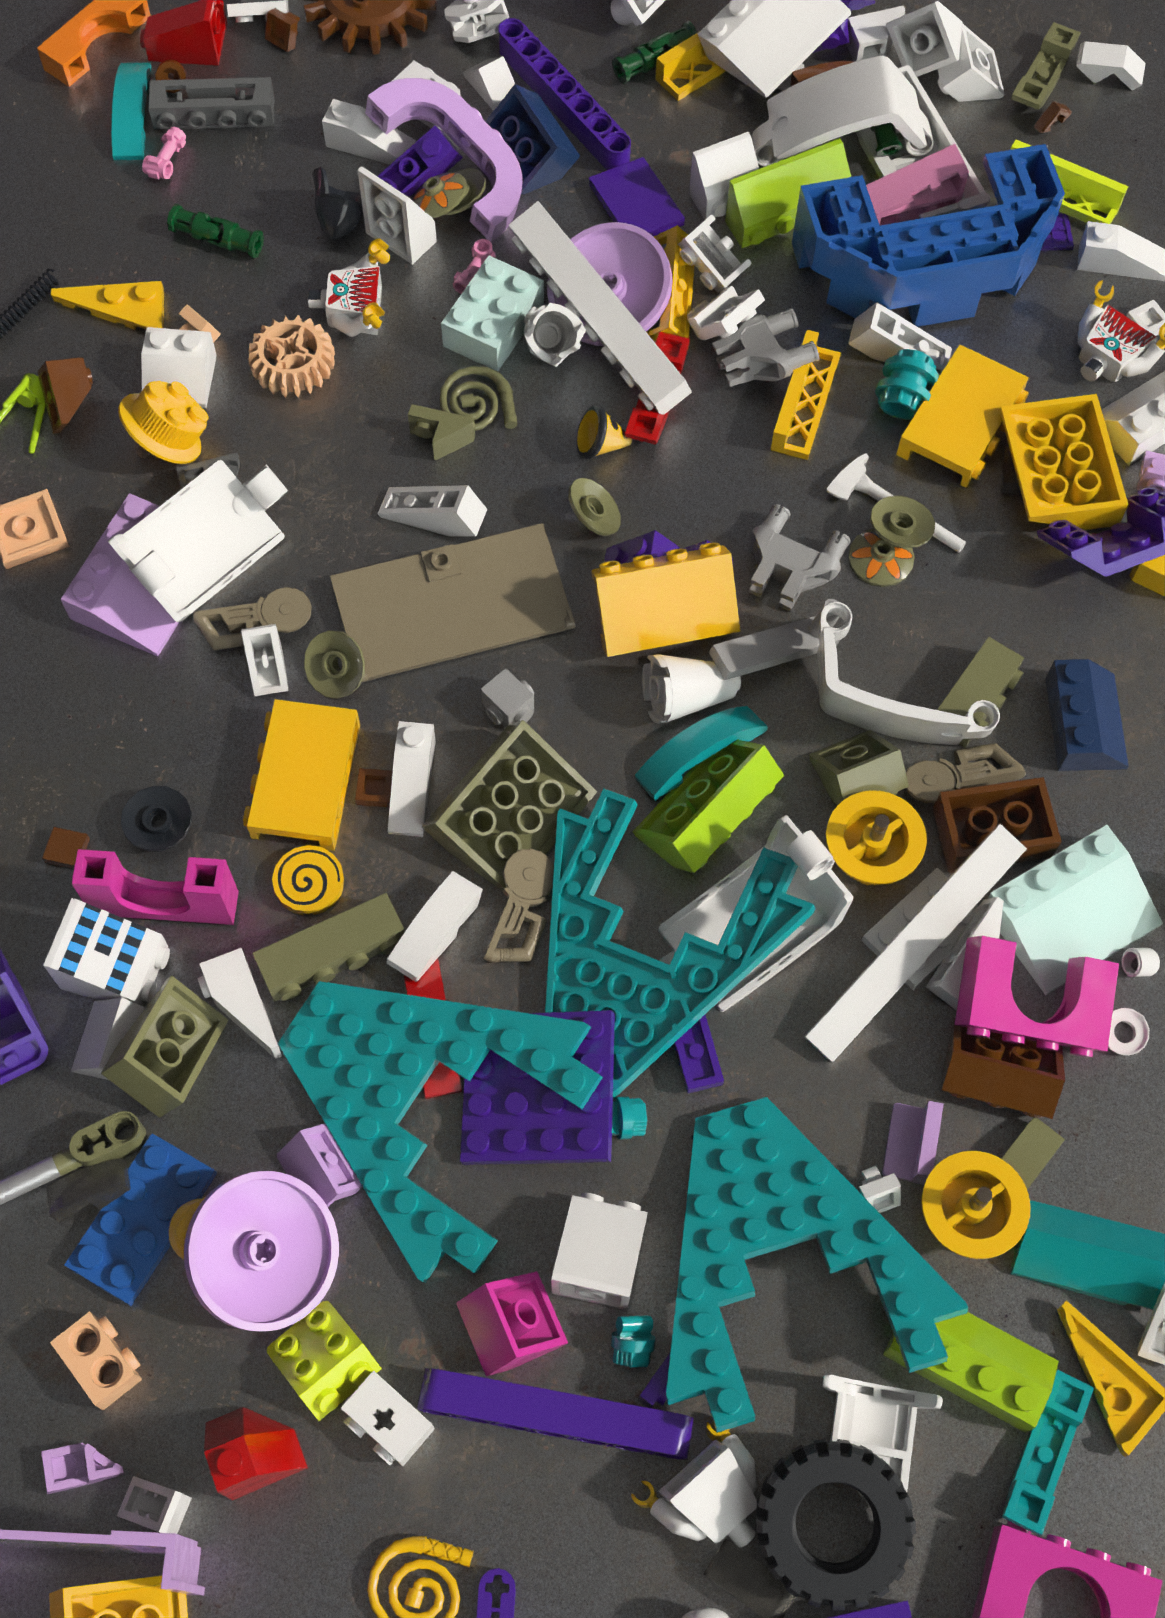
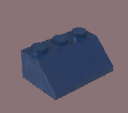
M514 84L485 121L492 129H496L502 135L503 140L514 152L522 172L523 184L521 194L523 195L562 179L580 157L538 93Z
M1090 659L1054 660L1045 680L1058 771L1127 769L1129 765L1114 673Z

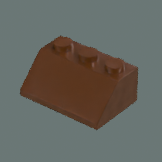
M954 1018L942 1071V1090L949 1092L957 1098L964 1099L970 1097L985 1101V1103L995 1108L1008 1107L1019 1110L1033 1118L1046 1117L1053 1119L1065 1083L1062 1046H1059L1058 1051L1036 1048V1041L1025 1039L1024 1044L1001 1041L1002 1034L990 1032L989 1038L968 1035V1028L956 1026Z

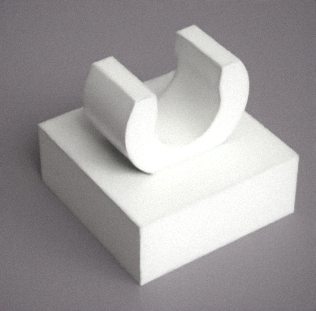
M876 1166L862 1171L865 1180L862 1181V1186H859V1192L879 1213L901 1205V1184L894 1173L882 1177Z

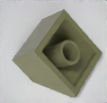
M872 730L865 731L809 754L813 767L832 802L836 805H839L847 797L863 791L876 790L896 795L898 791L909 787L900 749Z

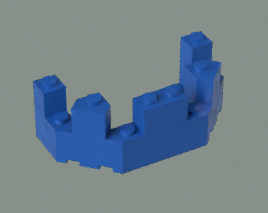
M1046 144L985 154L983 165L998 205L892 224L879 225L863 175L802 185L799 193L792 247L799 268L811 267V270L831 279L826 303L854 318H857L877 302L889 310L907 307L912 323L917 327L975 317L981 293L1003 290L1013 296L1017 294L1034 269L1043 242L1054 227L1065 192Z

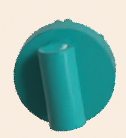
M628 1096L616 1097L613 1102L612 1136L616 1135L618 1140L631 1139L632 1136H644L648 1120L646 1105L641 1098L630 1099Z
M617 1317V1331L612 1332L611 1347L614 1348L613 1363L630 1368L648 1367L651 1352L655 1350L656 1337L651 1334L653 1329L652 1317Z

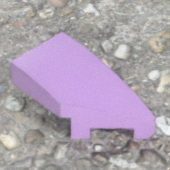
M78 1443L41 1451L47 1495L124 1474L121 1465L114 1463L88 1443L86 1445Z

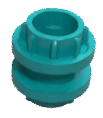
M913 349L899 350L897 355L886 359L882 369L883 375L886 378L879 380L875 390L878 404H880V408L886 414L904 420L913 419L923 401H929L931 397L929 391L939 378L933 359L927 354Z

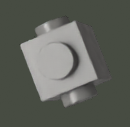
M506 668L480 689L481 704L486 708L487 716L496 725L501 723L506 728L509 724L521 720L527 722L534 713L535 694L532 687L523 679L519 681Z

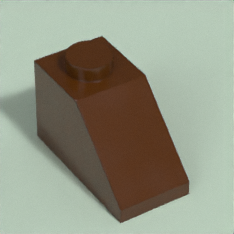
M83 357L45 361L37 371L53 434L60 433L69 423L92 387V374L90 369L86 368Z

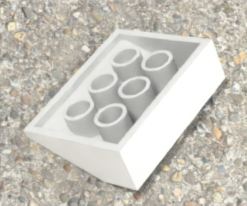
M731 0L698 33V37L709 60L767 98L851 15V11L841 0Z

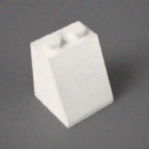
M582 1193L581 1197L572 1195L552 1274V1294L627 1311L648 1212L640 1211L641 1206L632 1202L619 1201L618 1205L603 1202V1197L592 1193Z

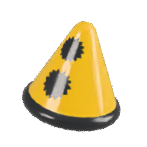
M592 405L585 411L577 430V449L582 458L586 460L592 459L595 456L631 445L632 439L625 437V430L605 412L602 406Z

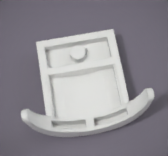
M830 1374L824 1375L823 1388L836 1393L830 1441H837V1439L847 1440L851 1444L862 1445L872 1450L875 1455L882 1458L893 1469L907 1492L917 1408L940 1409L942 1397L937 1394L884 1386Z

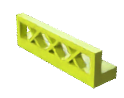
M1016 139L1010 150L1031 145ZM1050 154L1065 192L1059 212L1085 223L1091 221L1111 224L1120 209L1128 186ZM1070 198L1075 200L1077 204H1070L1064 199ZM1098 210L1108 215L1106 218H1103L1092 211Z

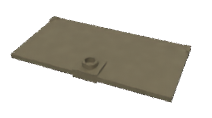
M543 523L456 545L451 544L422 551L420 554L330 576L345 633L354 638L364 656L365 673L362 682L576 628Z

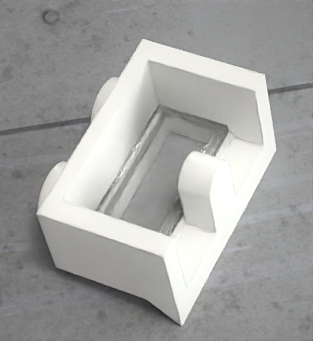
M711 214L678 245L682 249L680 251L682 259L690 266L695 265L702 273L700 279L705 287L709 290L715 289L718 293L726 288L752 263L749 259L743 263L738 261L729 250L734 246L733 241L728 236L720 239L710 227V224L715 220V217Z

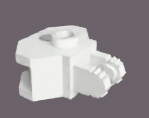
M455 0L444 9L446 20L449 21L452 28L453 38L457 42L471 43L497 34L499 32V24L503 20L510 18L504 0Z

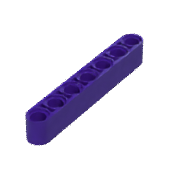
M515 18L503 20L498 26L499 53L501 56H504L507 63L535 93H538L543 102L606 170L630 162L631 139L626 132L523 22Z
M425 1368L417 1410L430 1414L679 1460H688L694 1420L693 1417L674 1412L433 1368Z

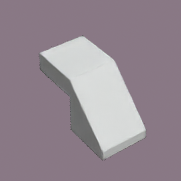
M1084 41L1080 44L1076 66L1094 84L1114 73L1133 91L1142 86L1146 63L1127 45Z

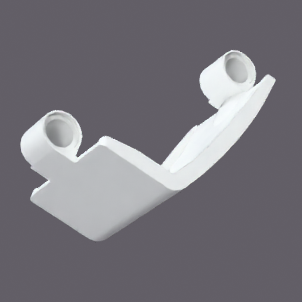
M886 56L863 59L831 69L775 95L767 101L769 120L756 128L752 134V142L758 165L763 167L843 135L885 123H892L904 136L906 149L911 155L922 156L933 147L930 123L925 114L919 109L914 87Z
M218 460L124 534L113 536L108 543L130 567L129 570L146 590L159 601L176 622H181L284 539V534L267 515L265 510L286 494L288 490L267 464L242 485L222 460Z
M832 602L824 607L819 621L817 656L819 703L825 713L877 733L929 744L959 745L962 739L984 738L992 733L999 722L1000 713L996 705L990 701L981 700L975 702L967 714L961 716L880 697L838 679L835 641L841 640L849 632L852 613L849 607L841 602ZM838 615L844 620L845 624L840 628H833L828 625L826 619L829 616ZM976 712L985 713L990 719V725L985 727L977 725L973 720V714Z
M787 815L778 819L764 847L789 856L795 862L798 868L786 894L813 903L816 909L801 926L715 1005L720 1012L726 1011L756 990L833 931L842 922L853 901L852 894L831 870L835 862L831 853L813 831L810 830L802 834ZM763 847L734 871L659 926L658 932L673 950L659 961L670 965L685 932L714 944H719Z

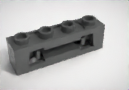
M271 77L150 80L148 109L154 130H169L170 127H177L179 129L274 127L275 98ZM236 88H254L253 95L246 96L244 90H240L239 96H236ZM186 89L188 97L182 98V92H177V97L168 98L166 90Z

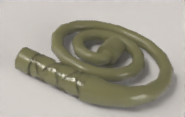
M470 366L457 370L446 379L440 390L441 411L450 412L447 405V391L453 382L462 376L470 374L483 375L493 380L497 386L502 402V411L504 412L505 427L512 429L518 425L513 403V390L500 372L488 367ZM467 381L457 386L451 393V409L455 414L473 417L474 420L479 419L485 413L486 404L484 399L480 396H473V394H460L467 389L484 391L491 400V410L485 419L475 423V431L482 430L493 422L498 412V399L496 393L488 385L478 381ZM460 395L462 408L473 407L478 403L479 409L471 414L463 412L457 403L458 396Z

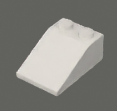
M361 166L357 171L366 234L374 239H382L391 251L413 265L437 242L435 221L409 197Z

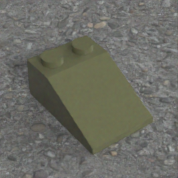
M170 976L119 1042L101 1074L160 1118L183 1104L226 1026L228 1019L176 978Z

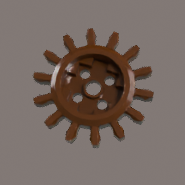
M304 0L315 2L303 5L307 23L326 18L317 25L319 39L323 42L337 31L343 33L342 43L344 52L349 53L356 39L360 38L369 40V47L373 55L380 52V38L392 35L402 48L407 46L406 31L404 29L407 24L423 32L428 29L427 15L416 9L436 11L437 8L436 0Z

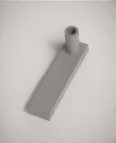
M835 599L826 600L814 617L714 644L709 654L724 680L816 654L819 647L821 612L829 603L839 601ZM829 616L826 622L829 626L833 627L840 616Z

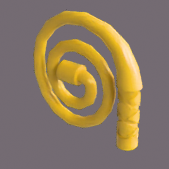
M411 1536L395 1540L380 1552L370 1570L367 1593L372 1611L378 1618H390L379 1602L377 1585L379 1574L385 1565L398 1554L412 1552L422 1555L424 1553L428 1556H436L438 1559L453 1561L452 1563H459V1565L470 1567L474 1551L466 1548L462 1549L459 1546L455 1547L446 1542L442 1543L432 1538L428 1539L427 1536ZM417 1559L405 1563L394 1573L388 1586L389 1603L398 1617L434 1618L442 1610L444 1594L440 1583L427 1577L417 1579L413 1587L408 1588L404 1604L420 1609L424 1592L421 1591L422 1587H429L435 1595L434 1605L428 1611L414 1613L404 1609L400 1604L397 1588L402 1578L408 1572L417 1569H429L444 1579L448 1584L451 1602L449 1610L443 1618H454L457 1615L460 1594L456 1579L446 1567L433 1560Z

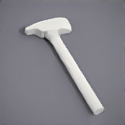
M867 453L856 458L845 467L826 490L834 497L845 501L848 500L853 490L866 493L877 501L888 496H894L873 483L865 474L866 467L864 464L869 458ZM935 522L933 537L960 553L966 541Z

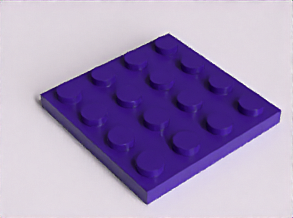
M612 1010L529 1013L581 1021L588 1024L591 1029L576 1050L573 1058L603 1078L584 1108L581 1109L490 1049L471 1080L469 1081L464 1078L460 1162L464 1165L611 1162L615 1014Z

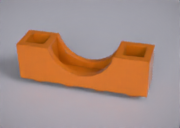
M93 0L37 47L43 69L70 87L90 70L86 50L91 42L99 36L112 32L132 34L147 21L148 16H151L147 0Z

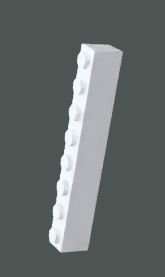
M539 201L509 224L515 235L511 238L514 245L521 254L527 251L532 258L529 260V263L539 276L544 273L548 276L550 280L547 282V285L557 298L563 295L568 301L564 306L577 315L578 318L581 317L586 323L584 326L586 334L593 342H596L598 339L604 345V348L601 349L603 355L611 365L617 362L623 370L619 374L630 388L634 385L639 388L641 393L638 397L649 411L655 408L659 414L664 415L692 393L684 377Z

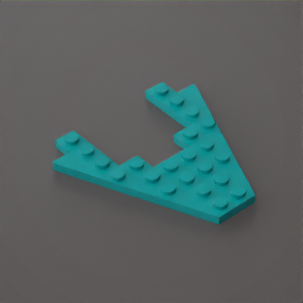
M603 788L589 819L563 809H559L557 813L545 1013L613 1011L615 1014L614 1100L814 913L816 908L813 903L786 894L798 868L795 862L789 856L763 847L718 945L685 932L669 965L611 942L610 939L624 911L620 906L597 898L594 895L638 804L635 799Z
M322 981L317 983L278 1042L285 1057L416 1277L425 1283L445 1253L473 1273H478L498 1241L407 1177L428 1145L398 1124L438 1063H443L470 1081L491 1049L581 1109L584 1108L603 1078L573 1058L576 1050L591 1029L585 1022Z
M768 1097L695 1118L666 1398L668 1405L705 1394L717 1433L755 1421V1413L719 1308L755 1297V1289L745 1263L746 1259L817 1238L830 1274L867 1263L909 1373L947 1362L948 1355L935 1323L968 1312L966 1301Z

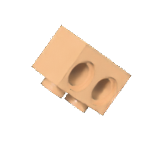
M89 1311L50 1343L93 1404L105 1410L142 1380L136 1371L141 1364L128 1347H125L123 1350L119 1348L113 1339L118 1335V1332L104 1315L98 1319ZM96 1333L97 1343L95 1347L89 1352H81L80 1343L82 1339L88 1334ZM112 1364H118L120 1369L118 1378L113 1383L104 1384L102 1379L104 1370Z

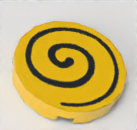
M306 845L294 848L281 857L275 866L272 882L275 895L283 907L294 914L304 915L313 913L315 915L325 912L338 901L344 888V875L342 866L333 853L323 847Z

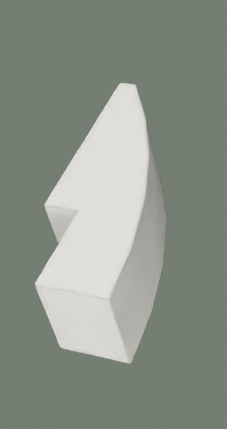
M452 871L414 918L387 958L386 963L417 982L456 938L459 927L478 907L483 889Z

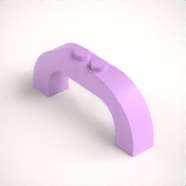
M421 78L398 79L382 85L368 95L365 114L386 135L406 121H429L440 127L484 172L491 183L492 190L473 205L470 222L490 242L499 237L513 221L523 184L519 162L512 149L503 140L502 135L496 129H492L483 120L480 112L476 108L471 107L460 95L435 81Z

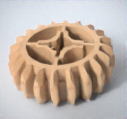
M285 315L282 322L278 323L272 319L270 327L262 325L261 333H254L253 343L249 344L248 362L253 377H255V380H259V384L263 389L269 387L273 395L281 390L285 398L289 392H294L299 397L300 391L306 390L311 394L312 386L322 388L323 379H330V370L334 369L335 351L331 343V337L328 333L324 332L321 324L314 326L311 318L302 322L299 315L294 320H289ZM307 347L313 349L316 352L315 355L310 354ZM269 357L275 360L276 366L268 362Z

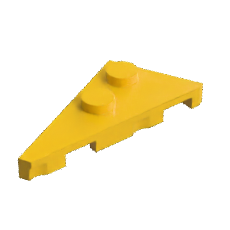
M162 281L51 289V296L54 302H59L65 307L74 309L75 306L90 310L92 316L113 323H122L125 327L134 330L137 326L147 329V327L164 328V288Z

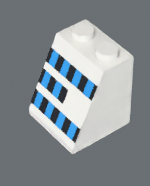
M71 898L43 966L62 990L96 1000L122 997L145 1007L146 1002L150 1003L155 995L157 988L155 979L159 969H164L167 965L170 949L162 934Z

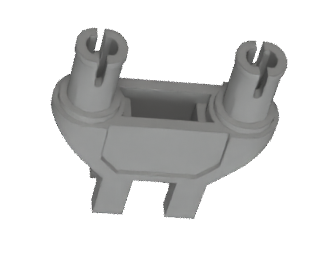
M792 308L768 317L761 314L745 321L736 333L712 343L717 355L729 351L726 355L716 358L720 370L725 369L728 372L738 368L734 372L725 374L730 387L751 380L778 381L791 376L794 369L814 361H819V353L813 341L786 350L785 348L782 349L775 339L774 335L798 327V320Z
M773 504L763 524L755 526L751 532V543L758 568L751 579L752 586L749 589V593L761 598L771 580L775 579L785 584L778 606L791 611L801 592L826 584L838 575L841 570L839 560L851 541L849 536L844 533L839 540L840 531L835 530L831 532L830 538L822 552H818L780 535V531L791 514L784 506L779 513L780 505Z

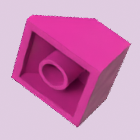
M538 1271L485 1283L456 1303L486 1377L514 1369L568 1344Z

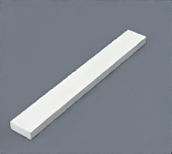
M1001 824L997 825L807 1032L804 1038L827 1060L833 1062L1027 848Z

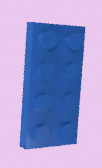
M152 1133L64 1266L129 1306H132L171 1246L169 1226L174 1213L183 1204L194 1199H201L217 1175V1172Z

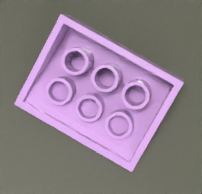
M129 493L62 596L61 601L71 620L158 657L179 622H176L159 601L146 590L129 570L130 567L108 543L113 536L126 533L160 507Z

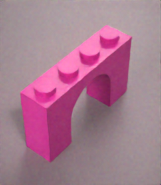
M78 849L72 878V885L82 902L119 917L234 925L239 891L225 859L188 857L185 880L168 882L151 880L130 873L122 866L115 852Z
M983 935L967 938L955 1018L956 1026L967 1027V1034L972 1036L989 1038L990 1032L1002 1034L1001 1041L1024 1044L1025 1039L1036 1041V1048L1058 1051L1059 1046L1070 1047L1071 1055L1092 1058L1093 1052L1108 1051L1119 963L1086 956L1069 958L1062 1003L1050 1019L1038 1023L1026 1017L1019 1010L1013 999L1011 980L1017 942Z
M1007 1521V1525L1001 1524L993 1529L972 1618H1023L1033 1584L1043 1573L1051 1569H1064L1081 1577L1091 1587L1097 1598L1100 1618H1155L1163 1580L1151 1577V1569L1145 1566L1126 1562V1567L1111 1563V1555L1105 1552L1087 1548L1086 1553L1071 1549V1541L1065 1538L1047 1534L1046 1539L1031 1535L1030 1531Z

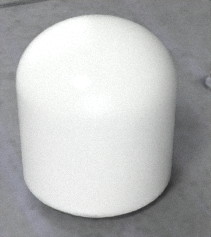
M1129 948L1123 953L1121 963L1124 972L1128 976L1146 977L1152 976L1158 971L1160 959L1158 954L1151 948ZM1135 958L1138 959L1136 971L1131 968V962Z

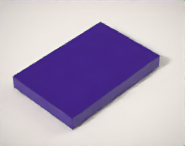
M644 157L589 177V186L613 222L632 224L647 231L653 237L677 225L679 227L685 225V217Z

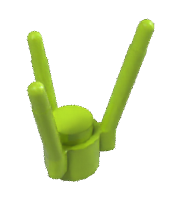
M26 373L16 389L2 404L0 423L17 402L27 408L38 405L28 452L33 454L38 441L46 404L39 376Z

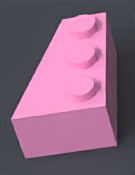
M953 144L867 184L866 187L879 225L919 219L920 214L958 203L962 199L969 171L956 144Z

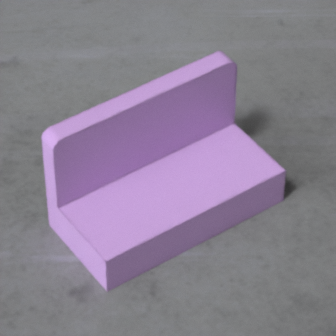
M928 1101L924 1108L901 1103L894 1104L882 1169L883 1176L894 1173L899 1180L925 1184L928 1175L934 1168L944 1104Z
M326 1124L300 1130L277 1153V1159L286 1174L300 1179L309 1185L323 1199L327 1207L336 1200L356 1194L363 1187Z

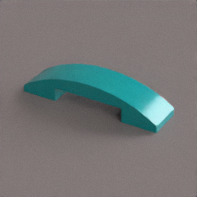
M151 62L120 63L118 67L112 102L113 160H144L146 139L144 116L146 92L150 89Z
M748 706L720 711L698 721L669 740L644 763L635 774V779L656 800L683 783L682 774L736 740L750 742L766 732L768 726Z
M1060 1370L1056 1371L1049 1399L1036 1428L1029 1431L1006 1498L1002 1518L1038 1536L1043 1534L1055 1500V1496H1053L1076 1429L1082 1424L1094 1387Z

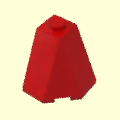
M200 0L148 16L146 27L140 33V44L142 48L146 49L148 61L163 62L165 60H175L183 64L219 66L227 25L223 0Z
M245 1407L206 1422L204 1454L217 1492L232 1501L308 1468L296 1431L289 1426Z

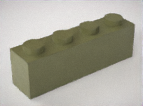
M384 893L252 954L273 1001L276 1002L280 999L287 1001L297 997L302 992V989L313 984L317 985L319 981L330 982L335 978V974L348 968L349 970H356L363 967L369 962L370 958L381 953L383 955L391 954L405 933V930L387 893Z

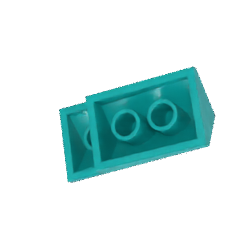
M1030 1200L1029 1223L1024 1235L1016 1244L1010 1274L1122 1306L1129 1303L1150 1310L1154 1309L1165 1283L1164 1233Z

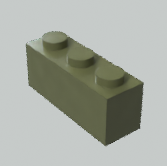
M988 637L937 710L965 716L970 707L975 702L981 700L992 702L1000 710L1006 700L1003 693L1007 688L1013 690L1024 672L1019 670L1024 657ZM976 712L973 714V720L977 725L982 727L988 726L989 723L985 721L987 718L985 713ZM962 739L959 745L966 748L971 739Z

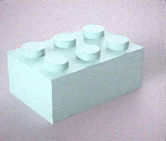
M488 255L441 322L443 347L498 372L524 334L525 323L523 320L525 319V314L533 306L539 308L544 305V280Z

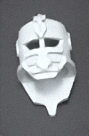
M549 303L539 308L533 306L525 314V319L523 320L525 323L524 337L530 353L535 358L557 367L569 354L580 349L581 344L579 341L582 339L586 329L577 315L568 308L554 303Z

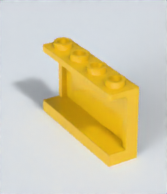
M959 345L940 374L937 382H935L930 390L931 397L929 401H923L902 434L896 455L908 461L914 451L961 474L962 480L960 485L966 488L972 478L978 480L986 465V462L983 461L986 454L989 456L994 454L1001 440L998 438L1001 431L1006 433L1000 407L1025 403L1029 392L1025 391L1029 377L967 347Z
M706 543L701 545L699 550L688 552L686 549H673L666 552V556L653 558L652 555H641L634 557L633 562L620 564L618 561H608L601 563L599 568L591 570L596 586L603 633L600 634L601 644L607 657L740 632L732 557L729 550L723 545L720 546L719 543Z
M274 700L272 712L267 711L265 716L264 730L267 732L265 743L261 742L258 748L257 761L261 763L259 773L253 774L251 779L250 792L253 795L251 806H246L243 816V825L247 827L251 839L259 840L260 833L319 841L320 847L326 850L335 851L360 729L357 710Z

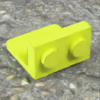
M323 1301L318 1304L306 1317L296 1322L274 1340L266 1350L269 1357L318 1421L336 1409L340 1403L355 1392L373 1370L377 1373L382 1369L329 1301Z

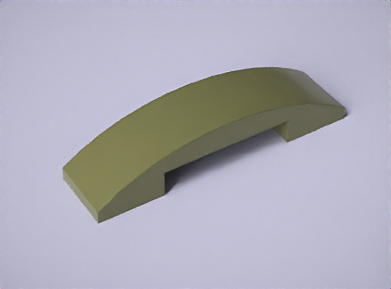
M1053 22L1043 40L1039 53L1025 77L1022 76L1011 99L1032 108L1041 109L1057 84L1081 32Z

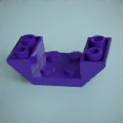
M1149 487L1143 488L1137 494L1127 497V523L1114 524L1111 529L1101 533L1090 534L1067 520H1058L1050 523L1049 527L1038 530L1037 536L1105 577L1165 555V493L1157 488Z

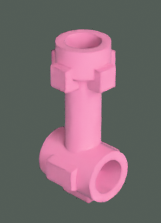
M170 127L167 133H164L161 138L164 145L157 157L148 155L143 160L142 170L144 174L158 180L171 177L173 164L169 160L174 152H179L186 144V135L181 129Z
M477 240L471 248L473 260L466 270H463L462 273L457 271L455 274L453 287L458 293L462 294L488 255L496 258L492 243L489 240Z

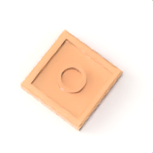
M47 489L0 505V557L5 569L70 547Z

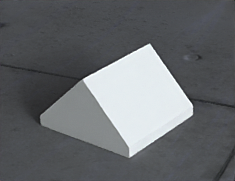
M939 1L886 23L902 67L910 65L916 77L960 59L962 21Z
M122 997L94 1001L71 1071L109 1080L101 1072L119 1042L145 1008Z

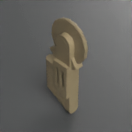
M284 587L271 592L265 599L260 596L258 603L196 611L193 613V619L212 649L220 650L244 646L242 633H238L241 632V629L276 624L278 632L289 633L297 631L306 625L310 619L312 606L309 598L303 591ZM222 620L230 633L237 634L220 636L211 624V621Z
M997 743L955 750L954 758L957 764L955 766L943 758H940L939 762L923 760L922 762L914 763L906 771L909 787L906 789L909 795H912L916 800L925 803H935L940 792L1019 780L1026 775V772L1020 763ZM993 758L1004 769L997 770L987 760L971 763L968 762L980 759Z
M530 848L517 851L505 863L503 876L507 887L502 892L507 897V900L483 957V960L490 963L531 962L547 923L544 917L528 911V908L541 905L547 901L544 896L548 895L553 888L554 865L544 853ZM523 921L530 923L521 948H496L500 938H515Z

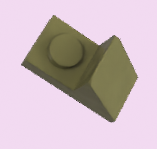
M411 404L408 412L410 433L416 434L421 438H433L434 460H438L474 442L475 423L473 417Z

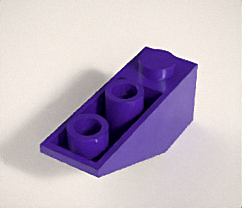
M433 126L377 177L409 197L416 193L429 178L450 170L463 156L447 135L437 126Z

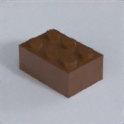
M1044 777L940 792L933 807L949 873H954L999 824L1027 848L1015 863L1051 858L1062 842Z

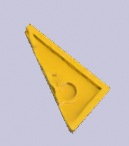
M1066 1300L1057 1309L1088 1382L1090 1386L1094 1387L1093 1393L1119 1452L1124 1457L1129 1456L1165 1412V1388Z

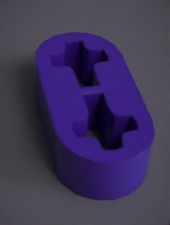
M500 1568L491 1569L480 1579L476 1618H492V1613H499V1618H514L516 1586L513 1577L506 1570ZM494 1576H502V1583L509 1585V1592L501 1594L500 1608H492L493 1595L490 1592H486L485 1589L486 1584L493 1583Z

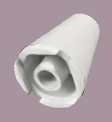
M659 654L649 655L647 658L651 662L644 664L642 671L644 701H651L653 708L652 711L647 712L652 721L658 724L667 723L732 699L741 688L740 676L724 680L715 663L711 661Z

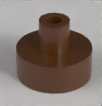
M165 60L159 64L155 79H186V71L179 62ZM166 90V92H168V93H176V92L180 91V90Z

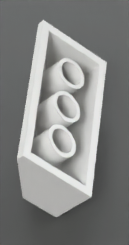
M1165 371L1102 409L1112 448L1128 466L1143 458L1146 450L1152 452L1165 444Z

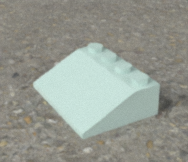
M1108 825L1103 826L994 890L988 897H999L1004 901L1000 933L1005 940L1017 942L1015 954L1045 995L1065 984L1069 958L1086 956L1105 960L1163 924L1129 852Z

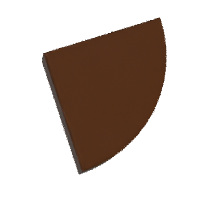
M1053 101L1035 123L1034 127L1040 133L1051 131L1050 126L1057 121L1063 123L1072 114V111L1066 105Z

